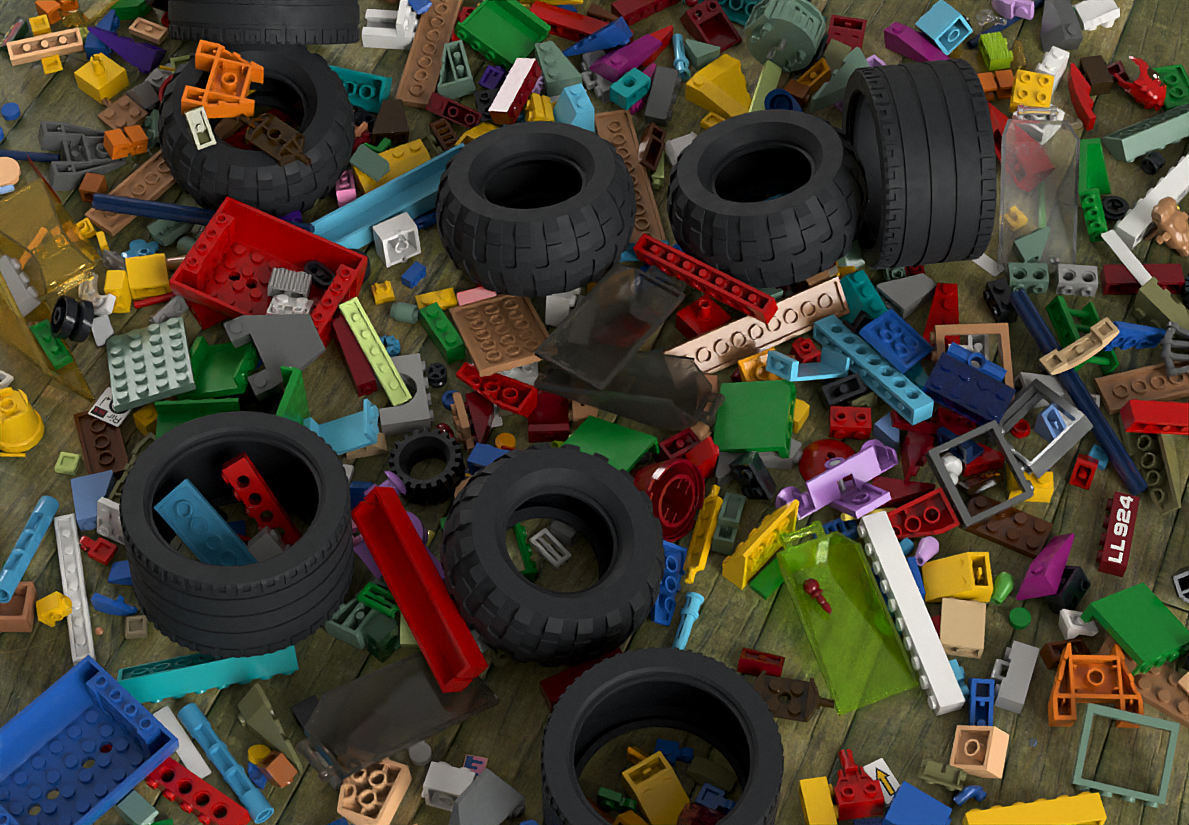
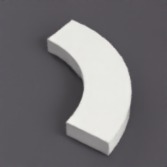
M91 273L81 277L78 295L81 299L89 300L93 303L94 315L105 316L112 314L116 297L112 294L99 295L97 289L98 275Z

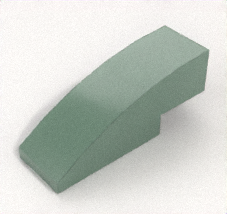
M726 492L713 536L711 551L732 555L746 496Z

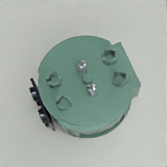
M762 0L753 8L742 31L747 35V47L757 61L764 65L767 60H770L781 67L784 73L796 71V76L802 71L806 72L812 64H815L822 58L821 53L826 48V41L829 37L828 34L823 37L826 24L822 14L807 0Z

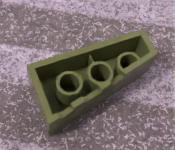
M1154 276L1139 288L1131 310V314L1135 318L1141 320L1149 327L1165 329L1166 331L1168 322L1172 321L1189 331V315L1185 309L1186 307L1181 303L1177 304L1170 297L1171 293L1166 288L1163 290L1157 284L1159 281ZM1176 333L1172 337L1173 340L1189 341V339ZM1179 348L1184 354L1189 355V349Z

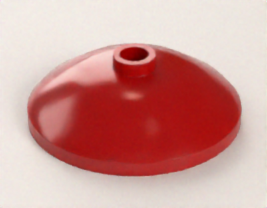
M821 439L814 441L802 451L803 455L798 464L800 475L806 482L826 470L824 464L830 460L828 457H843L847 459L856 454V452L849 445L839 440ZM850 474L843 478L844 482L852 480Z

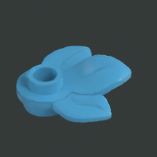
M141 239L133 240L129 244L130 250L121 253V257L125 259L134 256L153 255L159 249V244L156 241L146 243Z

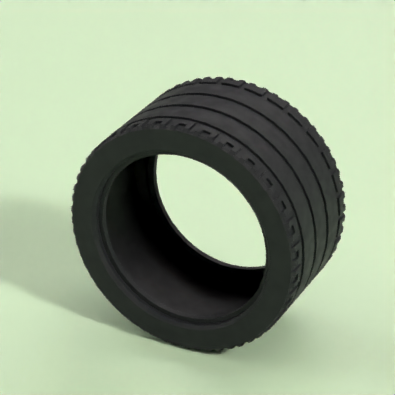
M358 0L168 1V20L171 23L169 24V37L174 40L279 45L357 43L360 40V28H358V24H360V5H358Z
M962 58L855 69L850 75L845 89L842 131L863 163L868 188L866 213L861 233L857 239L862 259L873 270L979 259L986 251L993 232L997 198V171L990 112L976 71Z
M232 411L216 413L185 422L164 433L146 447V450L134 461L133 467L127 472L128 476L124 479V486L121 488L119 515L137 603L141 607L143 614L146 615L147 620L153 623L154 628L160 630L163 636H168L170 641L177 642L181 647H187L191 651H197L200 654H208L214 657L249 658L251 656H263L264 654L287 649V647L294 646L301 640L304 641L308 636L316 633L319 628H322L327 621H330L332 615L339 610V605L343 604L344 596L349 592V587H351L352 583L351 579L354 574L350 486L341 459H338L337 453L332 450L330 444L325 443V440L319 437L316 432L309 430L308 427L300 425L296 421L263 412ZM245 451L282 507L297 515L310 526L295 544L274 557L247 565L218 566L193 560L172 548L170 543L176 536V533L154 509V506L187 478L214 509L229 504L244 503L242 500L238 501L233 493V486L231 483L227 484L224 481L221 473L222 464ZM240 476L238 481L246 483L249 481V478ZM253 493L249 496L253 500L261 498L258 493Z
M649 647L648 649L628 650L623 654H615L610 659L605 658L603 662L594 664L590 670L582 672L581 677L575 678L574 683L571 686L568 685L565 693L560 695L558 703L554 704L552 713L549 714L541 746L544 825H612L590 805L579 786L578 780L591 757L610 740L629 731L649 727L674 728L694 734L714 746L730 763L738 777L742 795L733 809L715 825H774L784 772L781 733L778 732V724L774 721V714L768 710L769 705L761 699L762 695L759 691L756 692L754 690L755 687L751 683L749 684L744 676L738 675L736 670L725 666V663L718 662L713 657L704 656L703 653H695L688 649L687 651L680 650L676 647L674 649L668 647Z

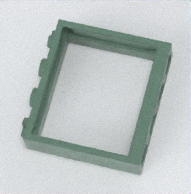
M1086 703L1070 784L1076 785L1075 789L1089 792L1090 788L1099 790V794L1112 798V793L1121 795V800L1135 803V799L1143 800L1144 805L1158 808V804L1165 805L1180 723ZM1093 715L1169 732L1157 796L1081 778Z

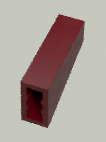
M344 316L332 319L335 345L358 397L376 392L377 384L372 368Z

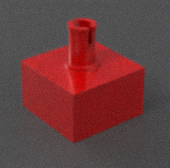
M705 294L676 313L675 328L689 340L732 321V317Z

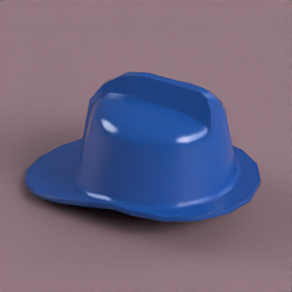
M774 89L765 97L764 105L766 110L784 109L803 112L798 102L784 89Z

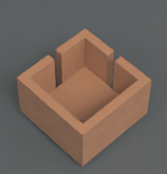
M20 581L15 590L17 596L13 594L9 602L0 603V632H32L38 593L33 581Z

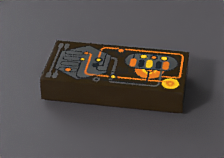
M991 468L957 483L958 490L971 496L1003 482L1004 476L1002 473Z

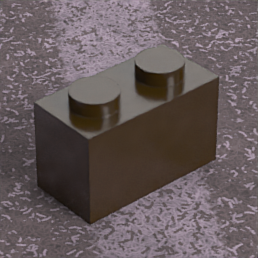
M1102 56L1080 58L1078 69L1091 86L1089 96L1109 94L1111 86L1114 84V78L1110 75L1108 65L1104 62Z

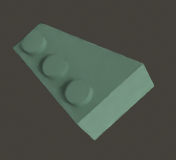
M462 39L444 44L442 68L439 74L440 80L437 89L440 94L451 99L476 92Z
M553 41L535 44V59L542 71L546 96L561 95L565 87L582 83V75Z
M378 579L372 582L390 591L386 583ZM369 589V592H371V593H373V594H375V595H379V596L383 597L385 600H387V601H389V602H391V603H393V604L396 603V602H394V601H392V600H390V599H388V598H386V597H384V596H382V595H380V594H378V593H376V592H374V591H372V590ZM362 590L356 593L355 598L346 605L344 603L340 605L339 610L324 625L327 634L360 650L365 647L388 617L358 602L357 596Z

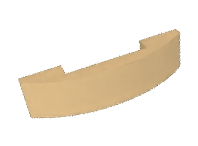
M1106 317L1090 327V333L1059 352L1057 349L1040 358L1039 362L1051 375L1069 370L1103 349L1118 335L1119 329Z

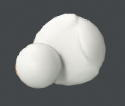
M946 453L941 459L954 485H957L959 482L958 476L963 470L962 462L951 453Z

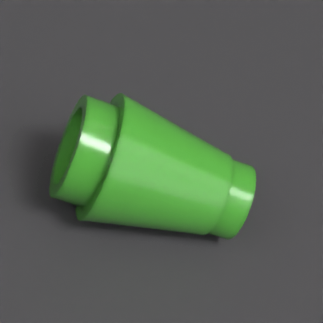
M1000 572L995 578L990 601L996 605H1001L1016 586V579L1006 572Z

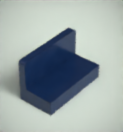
M944 426L937 429L939 446L961 436L954 434ZM968 440L946 451L959 458L965 464H969L984 453V448L972 440Z

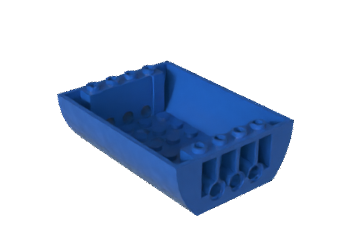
M87 655L0 728V825H92L179 749L178 738L90 655ZM105 745H112V746H113V747H112V750H111L110 752H108V753H102V752H101V749H102L103 746H105ZM94 760L95 763L91 768L83 767L86 761ZM58 791L59 795L57 798L52 800L47 798L50 792ZM41 807L37 815L29 814L31 808Z

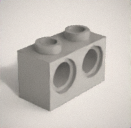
M1058 264L1055 273V294L1095 297L1098 287L1097 266Z

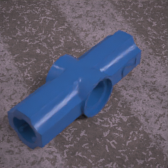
M954 342L951 343L944 356V359L965 369L969 375L978 376L999 387L1007 372L1006 369L988 361L981 353H973ZM971 361L978 362L980 367H973Z

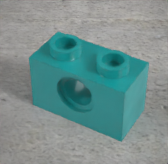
M634 67L610 86V100L627 111L651 91V78Z

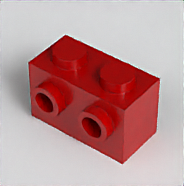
M830 406L828 416L829 438L870 439L872 429L871 408Z

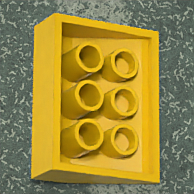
M417 139L378 153V155L389 162L390 171L377 182L352 164L351 167L354 181L362 195H365L431 160L421 139Z
M795 499L776 509L771 515H766L761 523L762 525L758 529L754 528L749 534L748 539L737 546L735 553L724 559L722 563V576L742 590L794 535L799 501Z

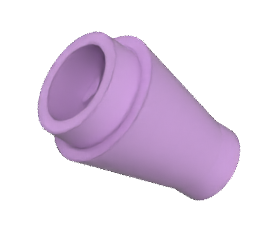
M927 536L920 540L915 554L917 565L923 566L939 552V542L934 537Z

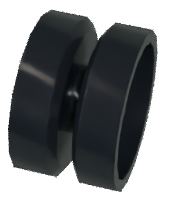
M61 295L57 299L51 315V335L60 339L68 337L73 342H84L93 324V303L81 298L76 301L73 296Z

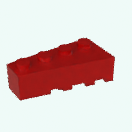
M937 283L923 333V338L929 343V335L935 325L959 324L957 284ZM960 335L944 337L945 352H947L948 344L952 342L960 345ZM931 354L925 359L931 360Z

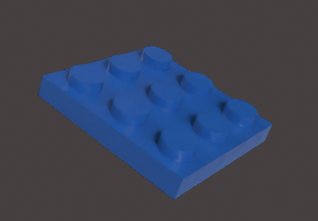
M892 308L864 326L859 332L867 343L871 344L881 356L885 357L902 374L929 356L931 351H934L933 346Z

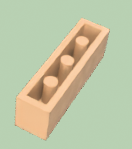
M79 27L6 43L12 66L38 61L41 58L57 54L61 56L84 51Z

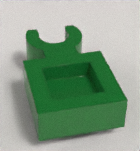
M600 787L598 804L602 808L618 812L620 809L624 812L629 810L636 811V800L624 798L618 792Z

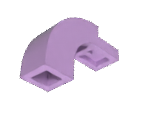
M991 1L994 10L1005 18L1012 19L1014 16L1031 20L1034 17V1Z

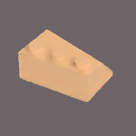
M347 746V758L343 769L344 777L340 788L337 812L354 825H390L413 779L408 765Z

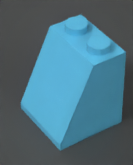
M939 0L915 23L918 29L947 56L973 32V29L963 16L944 0Z
M582 83L565 87L553 108L555 122L575 125L594 132V107Z

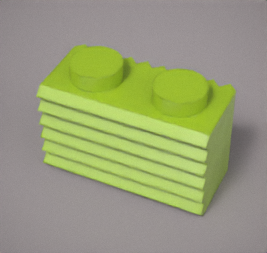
M1000 31L992 32L991 34H981L979 38L978 48L988 71L1010 68V63L1013 61V53L1007 48V39L1003 38Z

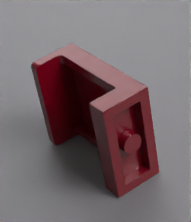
M538 390L537 406L528 417L529 443L565 442L569 436L568 390Z

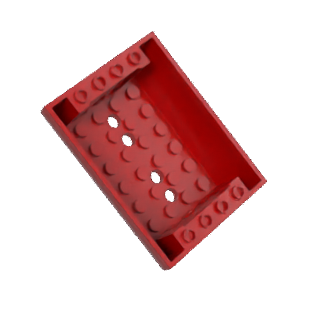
M227 196L169 280V286L174 294L231 319L242 315H266L273 297L268 296V283L272 269L275 267L276 269L285 268L292 272H304V265L307 262L319 261L336 274L327 290L320 289L312 282L308 300H314L310 316L326 349L334 337L331 320L343 316L339 305L355 297L358 298L366 272L368 257ZM232 276H238L240 279L232 281L229 278ZM254 281L257 282L256 288L251 289L247 287L248 284H254Z

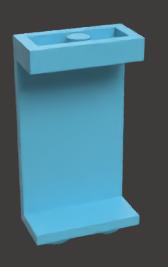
M822 347L820 362L799 364V361L775 350H770L767 355L766 371L790 382L847 377L850 357L828 347Z
M364 399V410L320 425L309 417L303 419V425L308 427L309 430L316 432L319 437L325 440V443L330 444L332 450L337 455H341L377 443L379 410L368 399Z

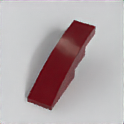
M937 407L935 412H932V417L913 426L894 409L890 412L892 427L912 432L937 435V429L944 426L956 435H963L976 429L975 418Z

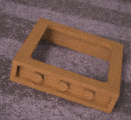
M1008 323L935 325L933 331L930 332L929 340L934 348V351H931V362L935 363L932 377L933 383H936L937 390H934V401L938 402V407L1008 406L1015 399ZM997 334L999 366L1007 370L1001 382L1002 391L950 392L948 388L946 359H944L946 354L944 337L949 335Z

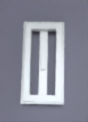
M546 528L529 539L530 545L556 571L559 569V566L565 565L567 560H572V555ZM543 535L563 555V557H561L553 549V547L542 538Z

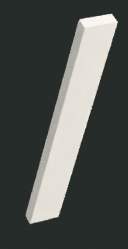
M75 513L54 517L63 593L72 601V613L67 615L72 660L75 666L87 655H90L95 661L96 656Z

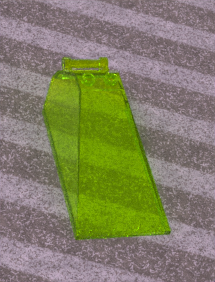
M819 520L812 522L810 526L787 534L784 532L779 534V540L785 549L776 553L780 573L832 699H835L834 705L839 716L918 686L919 682L861 543L855 542L838 531L825 534ZM813 533L818 537L794 547L791 541ZM814 578L819 582L820 589H823L822 595L830 604L831 614H828L821 608L816 598L811 600L810 595L803 591L802 586L806 579Z

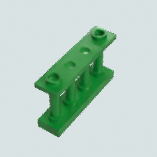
M1057 295L1045 307L1062 349L1081 338L1078 332L1088 334L1091 332L1090 327L1101 321L1093 302H1089L1082 310L1068 308L1064 297ZM1072 317L1080 318L1082 324L1074 323ZM1101 349L1095 354L1096 356H1092L1073 368L1075 371H1078L1086 363L1098 364L1104 376H1108L1120 364L1113 349L1112 351Z

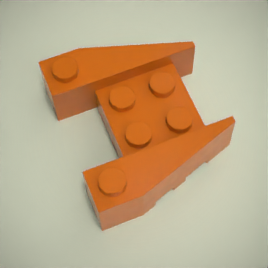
M200 40L195 54V69L210 72L206 89L185 86L181 99V114L184 115L183 112L204 106L207 118L240 117L242 114H245L247 117H253L255 100L247 99V94L251 81L263 84L264 67L253 61L248 62L236 52L231 53L225 50V47L221 44Z
M1067 643L1061 654L1047 705L1049 727H1072L1077 720L1076 703L1114 704L1115 709L1144 715L1142 696L1137 691L1133 675L1128 670L1119 644L1113 646L1110 650V655H1072L1071 643ZM1115 720L1116 728H1139L1141 726Z

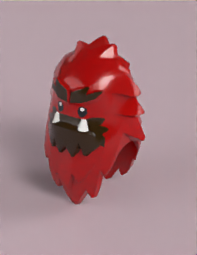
M1129 56L1139 67L1140 75L1131 83L1115 72L1114 75L1118 80V84L1125 90V93L1135 99V102L1143 105L1144 109L1155 108L1157 112L1161 106H1164L1167 86L1159 79V73L1150 68L1147 62L1140 58Z

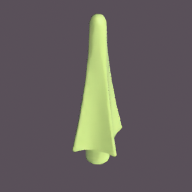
M665 151L662 153L656 172L651 176L653 179L651 186L653 185L654 189H659L660 186L664 187Z

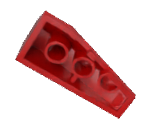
M467 362L456 373L458 379L504 410L528 418L537 406L538 387L498 373L480 377L475 365Z
M942 487L887 513L898 540L943 534L961 525Z

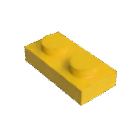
M453 287L415 296L419 310L435 302L438 303L442 310L458 306Z

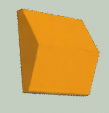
M774 347L737 361L742 382L785 380L766 371L768 351L775 350Z

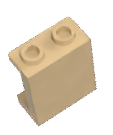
M954 597L942 598L939 639L945 654L981 659L984 650L986 603H981L977 600H958Z

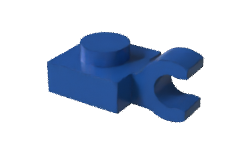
M657 739L654 754L661 751L671 766H675L676 761L691 763L694 749L688 747L679 749V742Z
M704 783L695 800V805L714 814L720 809L726 815L733 809L736 803L725 799V791L708 783Z

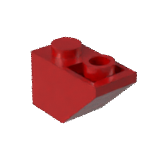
M707 437L688 451L684 459L690 460L691 463L697 465L704 479L713 477L714 469L717 466V457L719 456L718 445L714 444L711 437Z

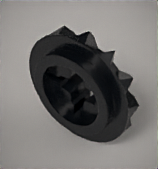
M1107 196L1101 200L1104 215L1109 218V221L1111 219L1116 221L1124 219L1125 214L1130 209L1127 201L1118 196Z

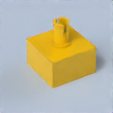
M103 53L94 54V58L91 56L90 61L75 71L74 75L78 88L102 104V99L107 97L110 100L130 84L126 69Z

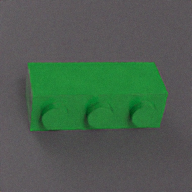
M435 302L420 309V323L446 363L450 365L465 358L464 342L438 303Z

